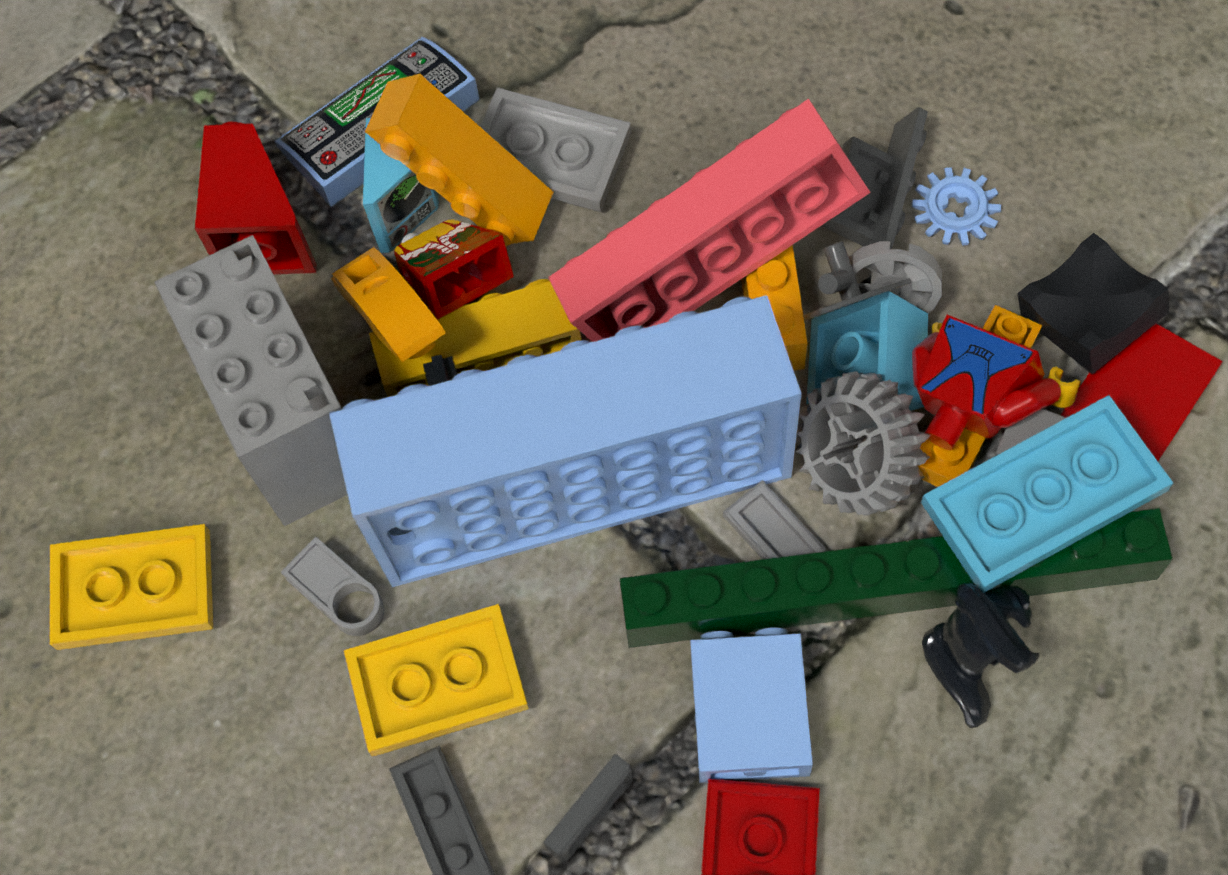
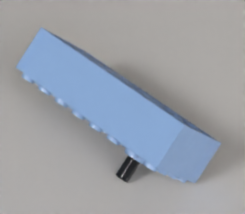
M766 295L754 299L738 297L726 302L721 308L699 314L694 311L682 312L673 316L668 322L647 328L643 326L627 327L617 332L613 337L595 342L587 340L575 341L564 346L561 351L539 357L535 355L519 356L509 361L506 366L487 371L474 369L458 374L452 356L442 358V355H436L431 357L432 362L423 364L428 385H411L402 389L398 395L376 401L371 399L356 400L347 404L342 410L329 413L352 516L391 586L396 587L748 490L757 485L761 480L766 484L791 478L801 391L768 296Z

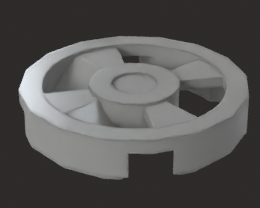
M879 241L861 247L849 256L854 274L864 267L872 271L871 284L858 283L861 294L910 278L912 283L890 290V292L927 313L935 309L942 297V269L935 257L920 246L909 244L908 252L901 249H890V241Z

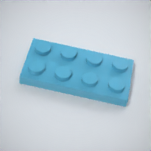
M1110 395L924 494L921 504L976 587L984 593L1168 492L1173 482Z

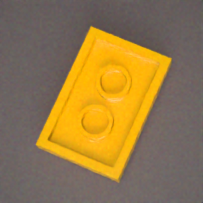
M205 524L50 544V645L56 650L214 629L210 530Z
M499 604L344 650L368 753L372 757L529 709Z

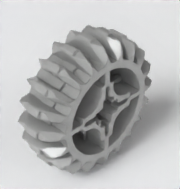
M855 371L845 373L842 377L829 378L821 383V388L814 389L811 393L807 394L809 404L804 405L799 410V415L804 423L798 424L797 435L801 437L802 444L795 448V452L803 454L805 464L798 472L811 474L812 481L809 490H823V504H838L840 513L856 512L858 515L863 514L865 516L876 513L878 510L881 512L890 510L896 504H899V501L907 499L914 493L912 485L919 483L925 477L918 465L924 464L930 458L929 455L920 449V443L925 442L931 435L918 431L916 423L921 420L924 414L918 412L911 413L909 406L913 396L907 394L898 395V382H892L891 380L882 381L881 374H863Z

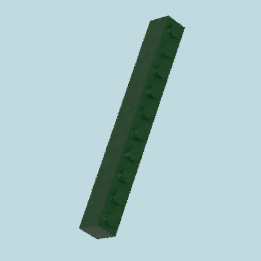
M1160 508L1129 512L993 587V589L1002 586H1019L1029 596L1157 580L1173 560ZM943 536L619 578L629 648L701 639L702 634L713 631H728L734 635L756 632L765 628H788L957 606L955 603L957 587L963 583L975 585Z

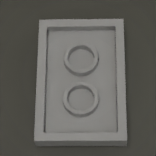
M501 88L496 89L480 126L553 191L551 199L599 212L603 208L632 133L630 122Z

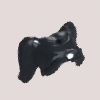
M972 583L960 584L956 591V610L953 611L945 623L936 624L924 634L922 646L925 659L935 677L959 705L964 715L965 724L969 728H977L987 722L991 703L981 677L984 669L989 664L995 666L1000 663L1016 674L1030 668L1039 659V653H1033L1007 621V619L1013 618L1023 628H1028L1031 625L1032 611L1029 606V595L1019 586L991 588L983 593Z

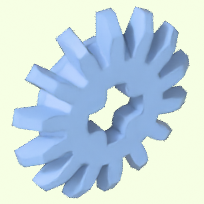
M952 167L944 168L945 178L941 181L933 172L927 175L932 187L927 188L919 184L916 191L925 200L913 199L912 207L926 211V213L915 216L917 224L933 222L925 231L928 237L943 229L945 230L942 240L943 244L948 245L952 233H957L962 246L969 244L968 231L976 238L982 240L986 237V233L980 228V225L987 228L996 227L998 221L987 215L1001 212V204H989L988 201L997 196L998 192L996 188L984 192L982 186L987 181L986 177L981 175L974 182L969 179L971 169L967 168L963 169L961 177L953 176ZM954 197L958 203L967 202L968 206L964 209L963 217L958 218L954 212L945 213L943 209L947 208L949 198Z

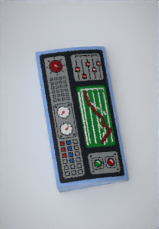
M421 37L274 141L279 150L331 207L360 187L364 182L366 118L372 117L388 81L421 74L462 111H465L480 100L475 78L451 55L432 41Z

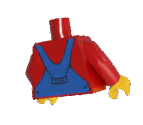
M948 314L943 323H933L932 334L912 350L914 387L918 390L924 408L935 415L925 433L931 435L928 438L930 442L949 451L953 450L964 429L985 438H992L1001 428H1009L1049 405L1060 408L1071 406L1075 402L1081 382L1078 379L1068 383L1062 382L1063 370L1059 367H1052L1048 378L1042 379L1045 374L1038 351Z

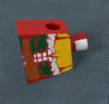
M453 219L445 220L420 234L415 232L407 234L402 239L400 245L396 246L394 250L400 274L437 320L514 277L502 233Z

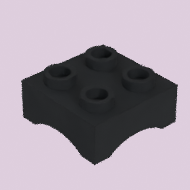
M1095 233L1081 242L1074 253L1055 271L1038 281L1031 282L1017 293L1021 316L1042 325L1040 333L1091 374H1094L1169 313L1168 288L1157 279L1148 277L1128 265L1112 250L1106 241Z

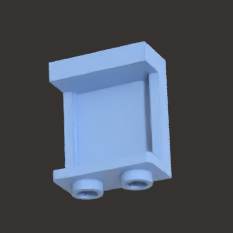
M765 628L756 631L755 636L733 638V633L713 631L702 634L701 640H690L699 782L707 783L708 779L742 781L810 777L813 764L801 634H788L787 630L783 628Z

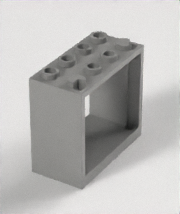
M249 236L155 281V285L239 460L282 524L286 526L348 495L329 413L342 410L254 236Z

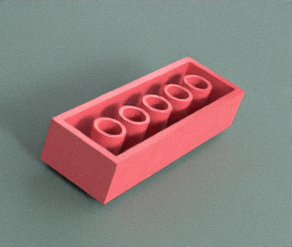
M808 98L797 107L784 112L778 120L752 138L739 143L733 151L708 168L697 172L689 181L669 195L653 202L647 210L622 227L611 231L605 239L586 252L569 260L564 267L548 278L570 323L592 342L613 337L617 332L627 327L643 326L647 328L668 322L679 313L696 310L871 192Z

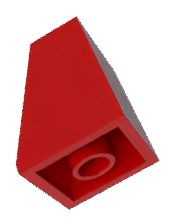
M230 121L222 125H204L195 231L208 254L212 255L253 235L273 275L316 273V261L253 123L243 124Z

